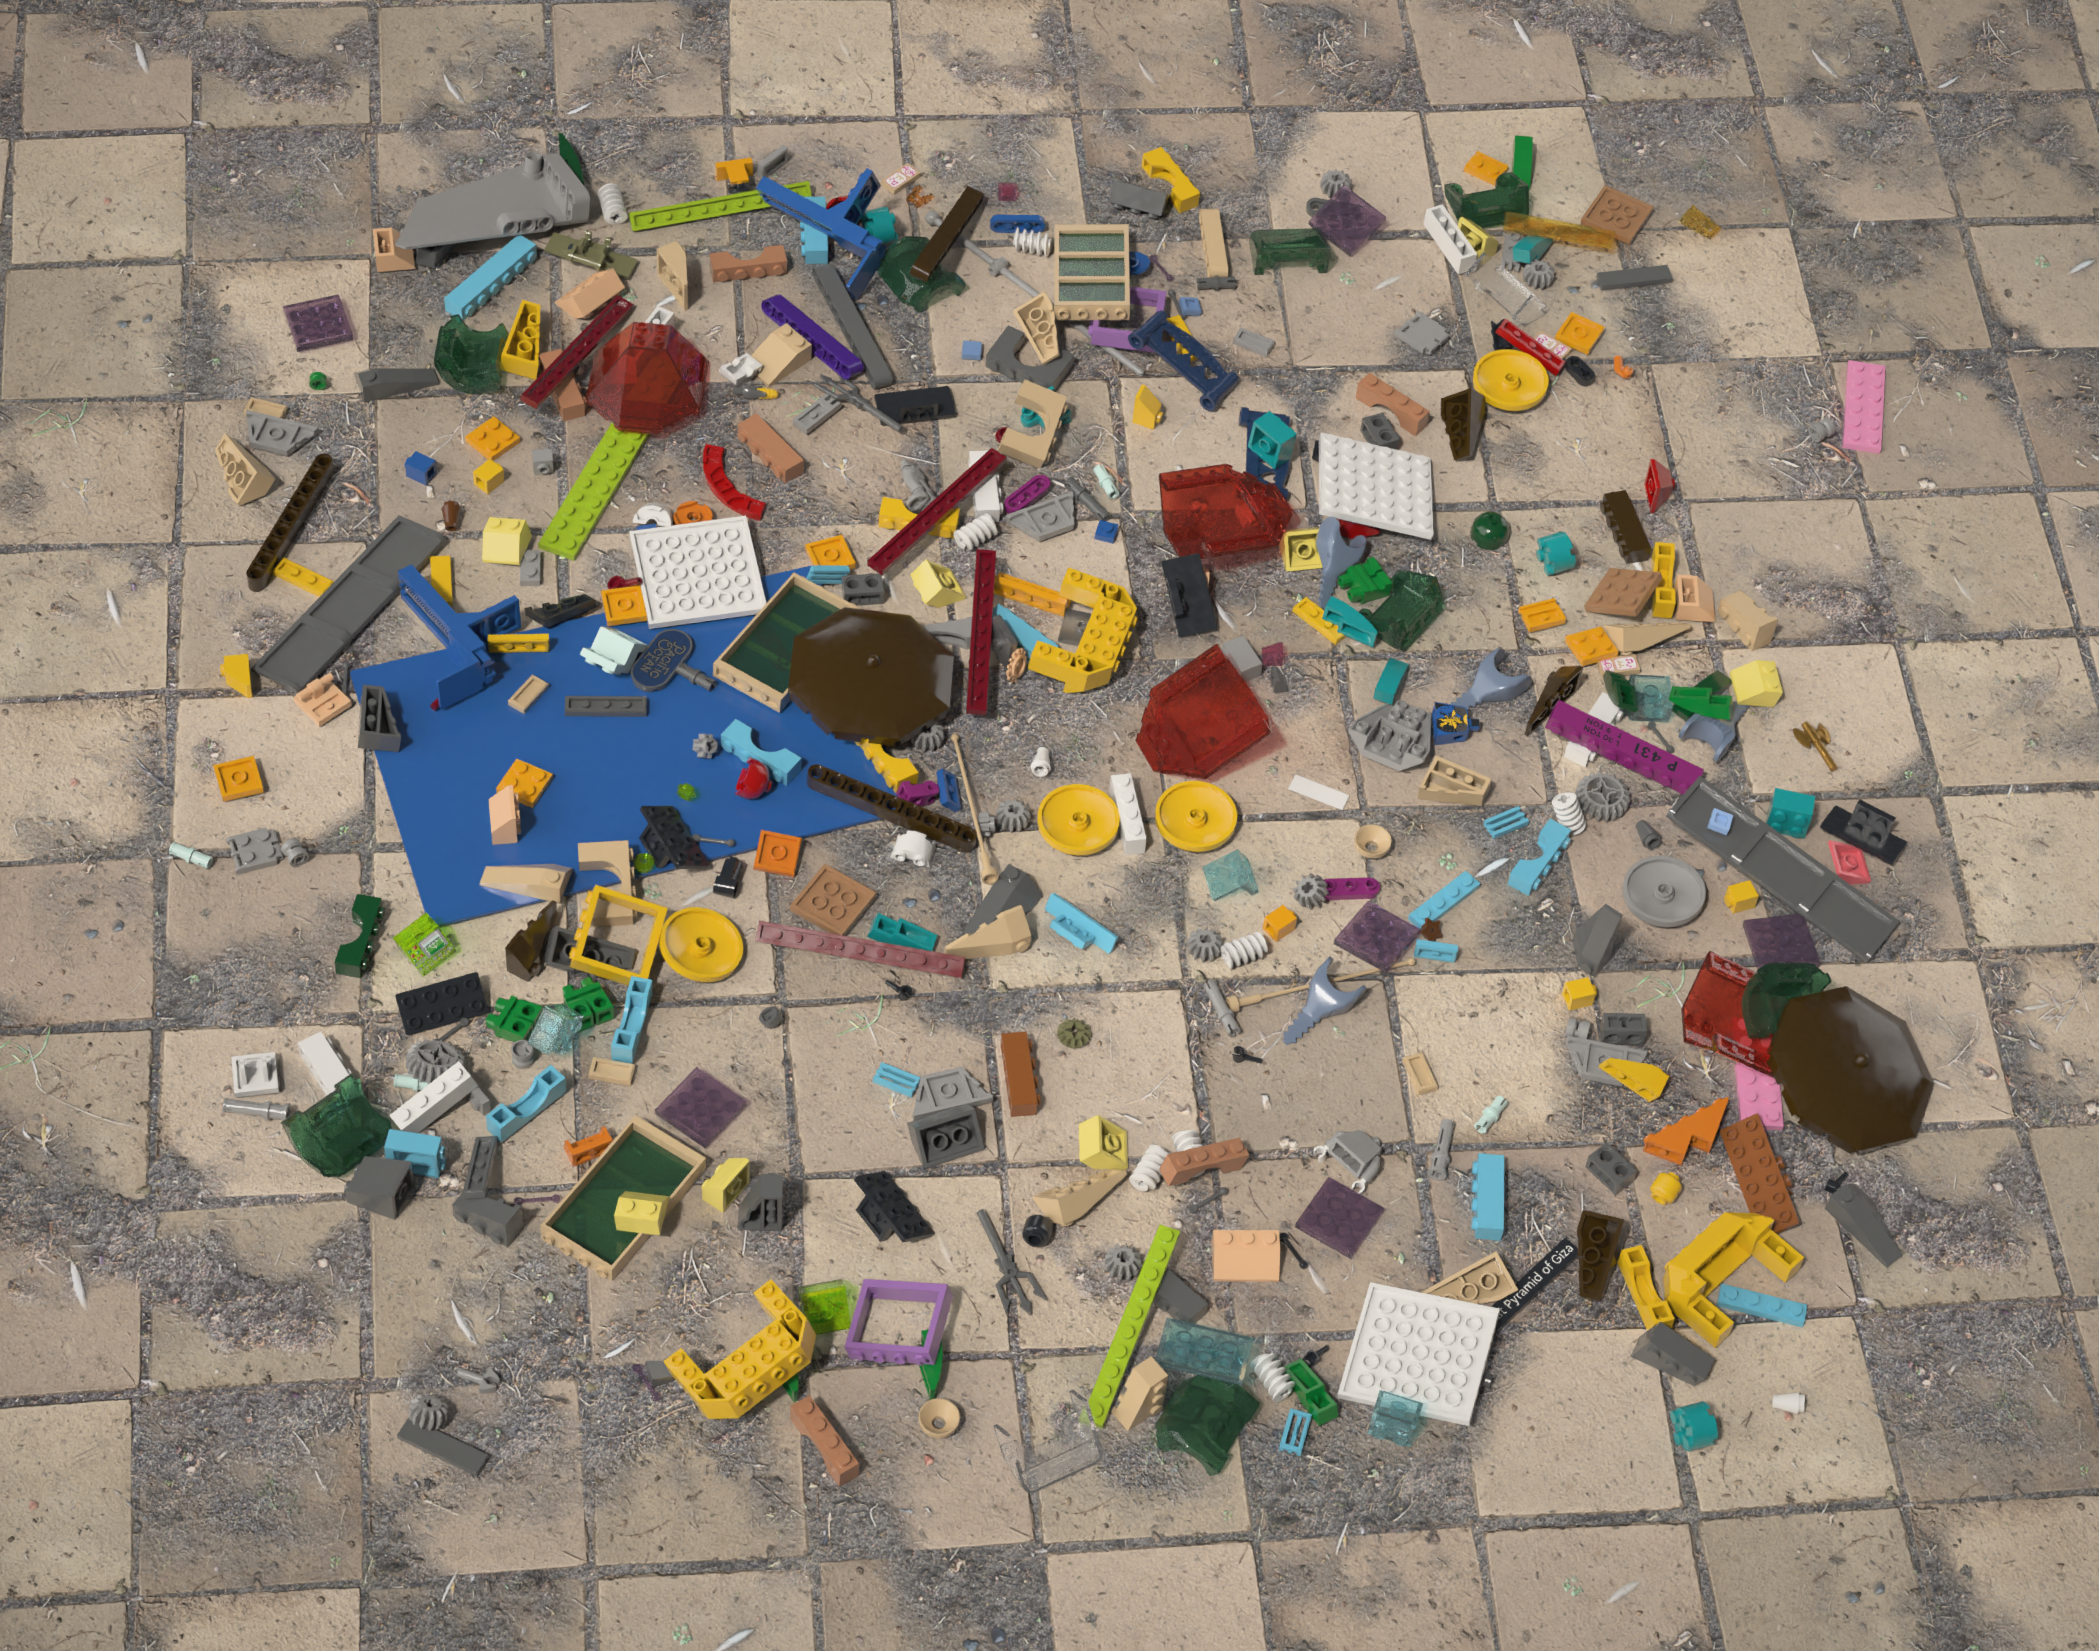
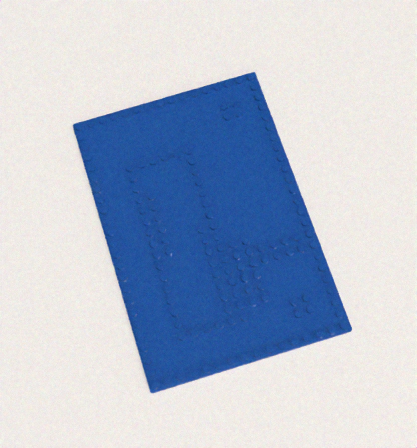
M811 566L760 577L766 603L793 573L807 578ZM793 592L774 614L803 630H807L833 613ZM605 613L557 623L553 627H539L513 633L549 634L550 652L489 653L488 645H486V652L495 661L494 664L490 665L496 673L493 676V681L488 684L482 683V690L444 709L439 707L436 711L430 707V704L438 698L436 680L459 668L451 660V653L447 649L359 668L350 672L359 706L363 685L384 687L392 716L396 721V728L401 735L399 752L374 750L430 928L547 901L481 886L480 881L486 866L556 864L572 868L573 871L563 896L592 890L595 885L604 887L621 883L617 875L607 870L579 871L578 843L628 840V847L633 848V860H629L630 867H634L635 879L676 869L670 859L664 868H657L641 843L639 837L648 825L640 811L641 806H673L691 836L698 834L704 838L734 840L735 844L732 847L726 844L703 841L696 843L706 860L711 861L756 850L761 830L805 838L882 819L810 789L807 785V773L812 765H822L894 796H897L892 788L887 786L884 777L876 771L872 761L866 758L860 745L857 746L854 741L835 739V735L831 733L827 735L812 721L811 713L809 712L806 715L792 700L779 713L713 676V663L757 614L649 629L647 621L607 626ZM769 619L763 627L773 630L792 658L793 641L797 634ZM600 627L615 628L647 645L650 644L658 633L667 629H677L685 632L692 640V654L685 664L695 670H701L702 674L716 680V686L709 692L697 684H691L690 680L676 674L664 689L645 692L633 684L631 670L629 674H610L602 670L603 666L597 664L595 666L586 662V658L581 656L580 653L583 647L591 648ZM754 636L750 642L759 646ZM746 647L729 664L782 694L788 688L789 671H777L768 659ZM638 652L635 661L639 658V656H640L643 652ZM533 674L547 682L549 689L523 714L509 706L508 700ZM565 696H647L646 717L565 716ZM735 719L752 728V743L758 749L766 752H776L786 748L801 757V771L787 786L769 776V780L772 781L771 787L768 792L764 791L760 797L746 799L735 795V792L738 791L736 790V785L741 771L749 766L748 763L743 762L738 756L726 752L721 747V734ZM699 734H712L713 739L718 742L717 753H712V758H698V753L692 750L693 739H698ZM883 745L882 749L888 754L886 746ZM519 759L552 773V781L533 808L519 802L521 834L517 835V843L492 845L489 799L497 794V786L514 761ZM888 807L890 810H895L893 807Z

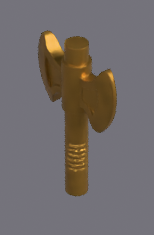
M1808 721L1801 725L1804 731L1794 728L1793 734L1798 742L1807 748H1810V743H1812L1831 772L1838 768L1822 742L1825 744L1830 743V735L1821 723L1818 724L1817 729H1814Z

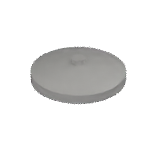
M1653 856L1638 861L1628 870L1624 878L1622 894L1629 910L1642 921L1660 927H1675L1690 922L1700 913L1704 904L1706 890L1699 873L1686 862L1668 856Z

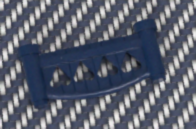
M1162 310L1157 311L1138 330L1136 329L1129 334L1128 341L1130 345L1138 350L1142 349L1145 345L1149 346L1203 393L1199 399L1201 406L1207 411H1214L1219 406V401L1238 383L1239 376L1235 372L1227 373L1217 359L1200 342L1182 329L1169 323L1166 312ZM1162 331L1168 332L1169 336H1172L1175 341L1162 342ZM1180 343L1189 353L1177 355L1176 344ZM1191 356H1195L1198 361L1203 363V366L1191 367ZM1205 368H1209L1212 373L1217 375V378L1205 379Z
M1241 407L1238 425L1247 427L1245 480L1238 479L1236 498L1244 499L1245 497L1250 498L1256 495H1263L1264 498L1274 501L1287 500L1288 489H1284L1283 486L1288 476L1290 460L1277 469H1271L1261 463L1264 460L1248 447L1254 421L1267 412L1252 411L1247 407ZM1273 413L1289 427L1290 416ZM1273 473L1275 475L1273 478L1275 483H1269L1260 476Z

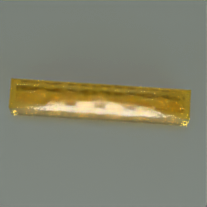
M1505 211L1502 226L1503 230L1612 249L1615 235L1614 230Z

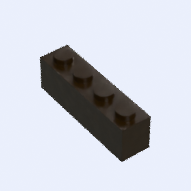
M1626 490L1605 493L1602 502H1600V510L1606 516L1607 526L1611 528L1613 540L1619 546L1620 556L1624 558L1626 564L1648 561L1651 546Z

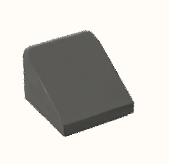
M1272 666L1270 681L1275 694L1288 692L1289 689L1284 675L1276 666Z
M663 1361L645 1362L652 1388L674 1381Z

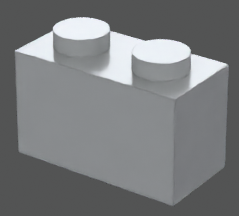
M1244 636L1222 644L1221 660L1227 664L1231 675L1234 678L1236 677L1240 684L1261 676L1263 664Z

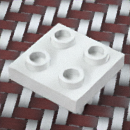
M275 1052L231 1057L235 1098L279 1093Z

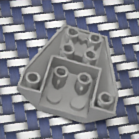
M1394 699L1392 705L1385 703L1356 719L1349 729V734L1362 756L1401 771L1423 763L1429 754L1431 713L1411 706L1402 700Z

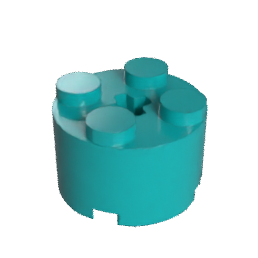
M883 206L864 212V215L861 217L862 228L869 231L870 235L882 240V245L898 240V235L893 225L896 223L894 213H889L888 207Z
M1556 532L1537 539L1539 550H1536L1538 560L1543 561L1545 564L1544 571L1547 576L1575 567V554L1571 555L1570 550L1573 546L1566 532Z
M1701 1401L1681 1406L1670 1412V1418L1676 1431L1674 1433L1675 1443L1677 1446L1682 1445L1688 1452L1713 1446L1716 1444L1713 1441L1718 1439L1717 1423L1714 1415H1709L1707 1409H1710L1706 1402Z

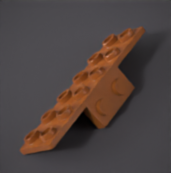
M1756 1113L1721 1129V1137L1749 1212L1771 1217L1774 1220L1771 1230L1776 1234L1799 1224L1800 1221L1790 1197L1793 1194L1791 1186H1793L1792 1179L1789 1174L1785 1173L1786 1163L1783 1157L1778 1156L1772 1150L1760 1116Z

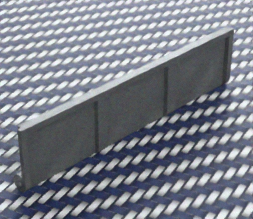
M398 515L252 666L251 671L285 686L288 693L295 697L297 693L307 687V684L317 678L401 589L399 584L402 582L399 580L398 570L412 564L418 571L446 542L445 537L435 530Z
M1702 776L1696 779L1676 804L1669 809L1666 815L1667 818L1866 964L1870 959H1873L1874 953L1900 922ZM1714 808L1733 815L1727 835L1707 828Z

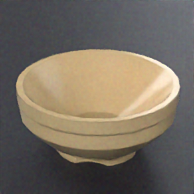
M1378 825L1362 826L1357 830L1354 837L1356 850L1368 858L1382 857L1386 855L1391 847L1392 840L1389 832ZM1373 844L1377 847V850L1369 851L1365 846Z
M940 1398L927 1401L921 1407L918 1417L919 1425L923 1432L933 1438H945L953 1434L958 1427L960 1419L957 1407L952 1402ZM936 1419H941L945 1422V1426L941 1429H936L933 1427L932 1422Z

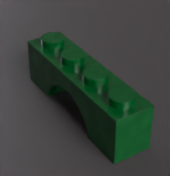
M357 894L351 912L353 923L362 929V933L353 942L340 945L334 963L336 974L361 978L363 970L366 971L368 968V955L373 952L374 936L379 934V921L385 916V907L382 905V898Z

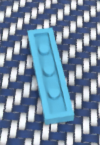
M1464 871L1410 913L1408 920L1421 930L1422 925L1425 923V918H1429L1433 922L1439 920L1479 889L1480 882L1467 871Z
M1722 1283L1719 1288L1716 1305L1798 1327H1803L1807 1310L1806 1304Z

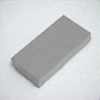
M782 145L758 163L759 178L762 179L763 176H769L788 161V148Z
M1242 327L1233 339L1234 345L1264 357L1268 356L1275 343L1272 339Z

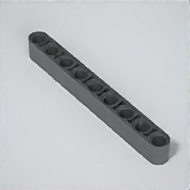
M832 263L813 267L814 280L851 350L862 361L863 372L871 387L877 389L891 385L892 376L834 266Z

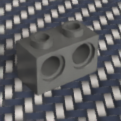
M1383 412L1362 418L1360 431L1368 443L1398 450L1400 443L1399 434L1394 431L1391 421L1386 418Z
M879 573L842 576L843 599L856 606L883 604L884 588L882 575Z
M1603 1013L1599 1026L1601 1042L1614 1045H1643L1647 1034L1645 1014Z
M1607 1142L1588 1156L1585 1166L1615 1196L1634 1182L1637 1173L1634 1165L1626 1161L1619 1151L1611 1147Z

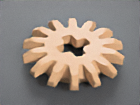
M1023 648L1013 652L1012 658L1009 659L1010 664L1007 665L1006 675L1011 683L1013 681L1016 683L1017 678H1020L1025 671L1027 656H1025L1026 651Z

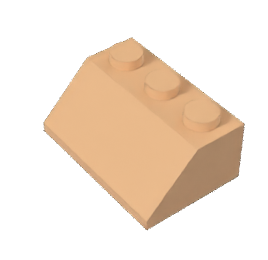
M614 268L595 272L556 300L555 303L574 319H586L593 315V310L604 307L608 299L612 300L617 295L619 296V291L625 287Z
M1213 1230L1211 1240L1213 1282H1279V1230Z

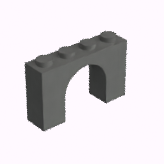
M1008 325L986 354L985 367L1020 383H1023L1025 379L1045 388L1053 386L1055 392L1072 370L1074 354L1059 348L1060 356L1045 365H1024L1015 356L1024 345L1025 333Z

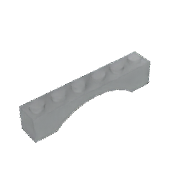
M972 617L922 626L940 644L953 645L965 650L970 649Z

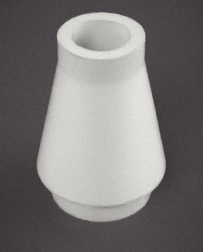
M1045 747L1038 748L1031 764L1033 774L1038 777L1046 776L1051 770L1049 750Z
M1795 1392L1773 1395V1408L1795 1414L1804 1412L1805 1394Z

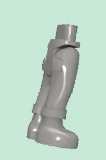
M903 459L900 468L905 484L912 493L907 499V507L910 511H917L920 508L922 511L936 497L927 486L925 477L920 472V469L913 462Z

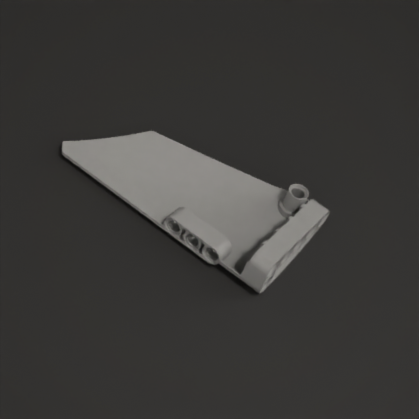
M529 152L525 154L524 164L418 199L395 246L407 250L544 232L550 230L553 226L588 222L590 195L559 153L540 155L536 152Z

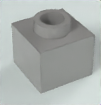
M552 449L532 450L534 475L553 473Z

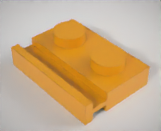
M1476 151L1475 155L1465 165L1464 172L1496 186L1504 176V173L1508 171L1509 165Z
M1555 598L1520 606L1518 609V613L1521 614L1529 633L1562 625L1566 622V617L1559 605L1556 604Z

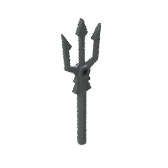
M820 374L823 382L842 392L843 394L837 395L827 389V386L813 384L814 387L837 400H846L853 405L855 404L858 409H865L899 433L902 432L904 426L869 404L870 400L858 395L859 388L848 379H843L839 376L840 382L845 383L853 390L847 391L832 381V378Z
M981 1209L977 1212V1216L998 1257L994 1260V1263L999 1266V1271L1004 1274L995 1286L1005 1313L1007 1314L1010 1300L1006 1299L1002 1286L1009 1281L1012 1282L1021 1301L1020 1307L1030 1315V1301L1025 1299L1016 1278H1028L1034 1288L1033 1294L1044 1300L1047 1299L1031 1272L1016 1270L1015 1262H1012V1254H1005L985 1210Z

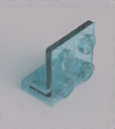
M1238 849L1203 866L1208 888L1214 901L1239 889L1246 890L1251 896L1259 892L1249 860Z

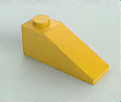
M1609 1058L1599 1064L1600 1069L1648 1102L1661 1095L1669 1078L1661 1068L1652 1064Z

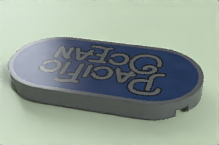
M667 629L658 633L631 668L633 684L645 692H653V690L657 689L659 691L667 687L675 677L678 665L681 666V662L685 663L692 654V640L689 635L677 629Z

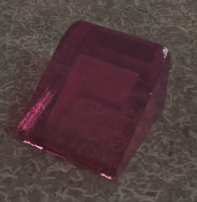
M999 182L998 200L1016 201V183Z
M1283 642L1262 648L1263 665L1282 666Z

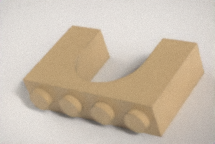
M1024 379L1014 403L1036 412L1044 422L1045 432L1038 436H1028L1007 428L997 451L1039 469L1043 463L1047 464L1051 455L1048 452L1049 447H1053L1056 440L1054 433L1059 430L1062 423L1059 418L1061 415H1064L1068 406L1065 404L1067 396Z
M628 840L578 843L579 871H610L617 875L622 883L617 892L636 898L635 885L631 886V879H635L634 867H630L629 860H633V848L628 847ZM598 899L590 927L633 925V917H637V911ZM581 900V908L586 910L588 903H585V900Z

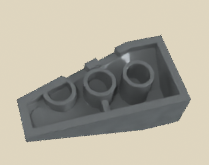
M371 368L354 372V377L364 403L439 385L433 368Z
M1008 864L999 875L998 881L993 884L962 934H974L981 924L986 923V925H989L998 919L996 915L1019 905L1023 907L1026 915L1034 909L1043 895L1027 873Z
M1604 904L1593 916L1577 928L1573 939L1578 967L1593 977H1596L1610 960L1623 916L1607 904Z
M558 926L553 928L549 934L545 950L546 966L563 971H581L570 967L572 959L569 958L571 948L576 947L577 943L574 940L575 931ZM587 935L582 956L624 970H631L636 949Z
M1845 1184L1830 1195L1825 1209L1886 1268L1902 1257V1252L1873 1201L1856 1184Z

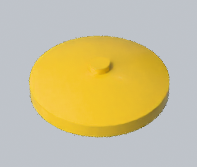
M1511 349L1496 350L1484 355L1477 362L1473 373L1474 389L1485 396V402L1496 408L1508 411L1526 410L1537 405L1546 395L1549 383L1547 371L1536 358L1527 353Z
M1185 781L1171 786L1160 796L1155 810V822L1160 834L1172 845L1187 851L1204 852L1222 846L1231 838L1236 828L1237 810L1230 796L1219 787L1202 781Z
M1083 784L1065 785L1051 791L1042 800L1037 816L1038 829L1043 839L1058 851L1071 855H1089L1105 849L1115 839L1120 822L1118 808L1114 801L1103 791Z
M690 907L673 913L664 923L659 937L660 950L667 964L678 974L698 982H715L728 977L739 965L743 954L742 938L734 924L722 914L707 908Z

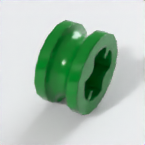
M313 372L310 374L309 386L312 389L323 390L326 388L327 376L324 373Z

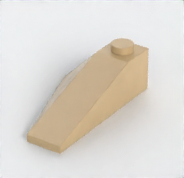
M1044 291L1013 310L1043 365L1060 356L1054 307Z
M225 433L215 451L219 464L225 471L224 480L229 484V495L238 505L266 495L273 485L274 476L257 459Z
M1680 622L1656 623V626L1655 624L1644 623L1638 625L1612 624L1603 625L1602 628L1618 651H1621V655H1632V651H1641L1691 628V624Z
M556 864L486 866L480 885L561 903L573 870L572 868Z
M1019 905L996 915L998 919L989 925L983 923L974 934L966 933L946 945L945 954L972 959L1011 955L1016 952L1025 951L1030 947L1031 933L1023 907Z
M1119 1169L1104 1171L1089 1176V1181L1070 1182V1187L1058 1189V1187L1043 1191L1034 1195L1033 1200L1051 1223L1068 1226L1073 1224V1220L1082 1217L1122 1180L1127 1173L1126 1170Z
M1496 1251L1421 1293L1474 1304H1483L1499 1301L1518 1289Z

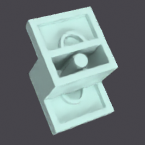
M600 627L591 648L583 647L580 655L585 657V661L592 665L603 666L602 670L607 673L629 674L638 652H643L648 645L615 628Z

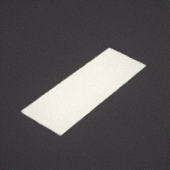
M1296 774L1288 788L1340 810H1343L1350 796Z

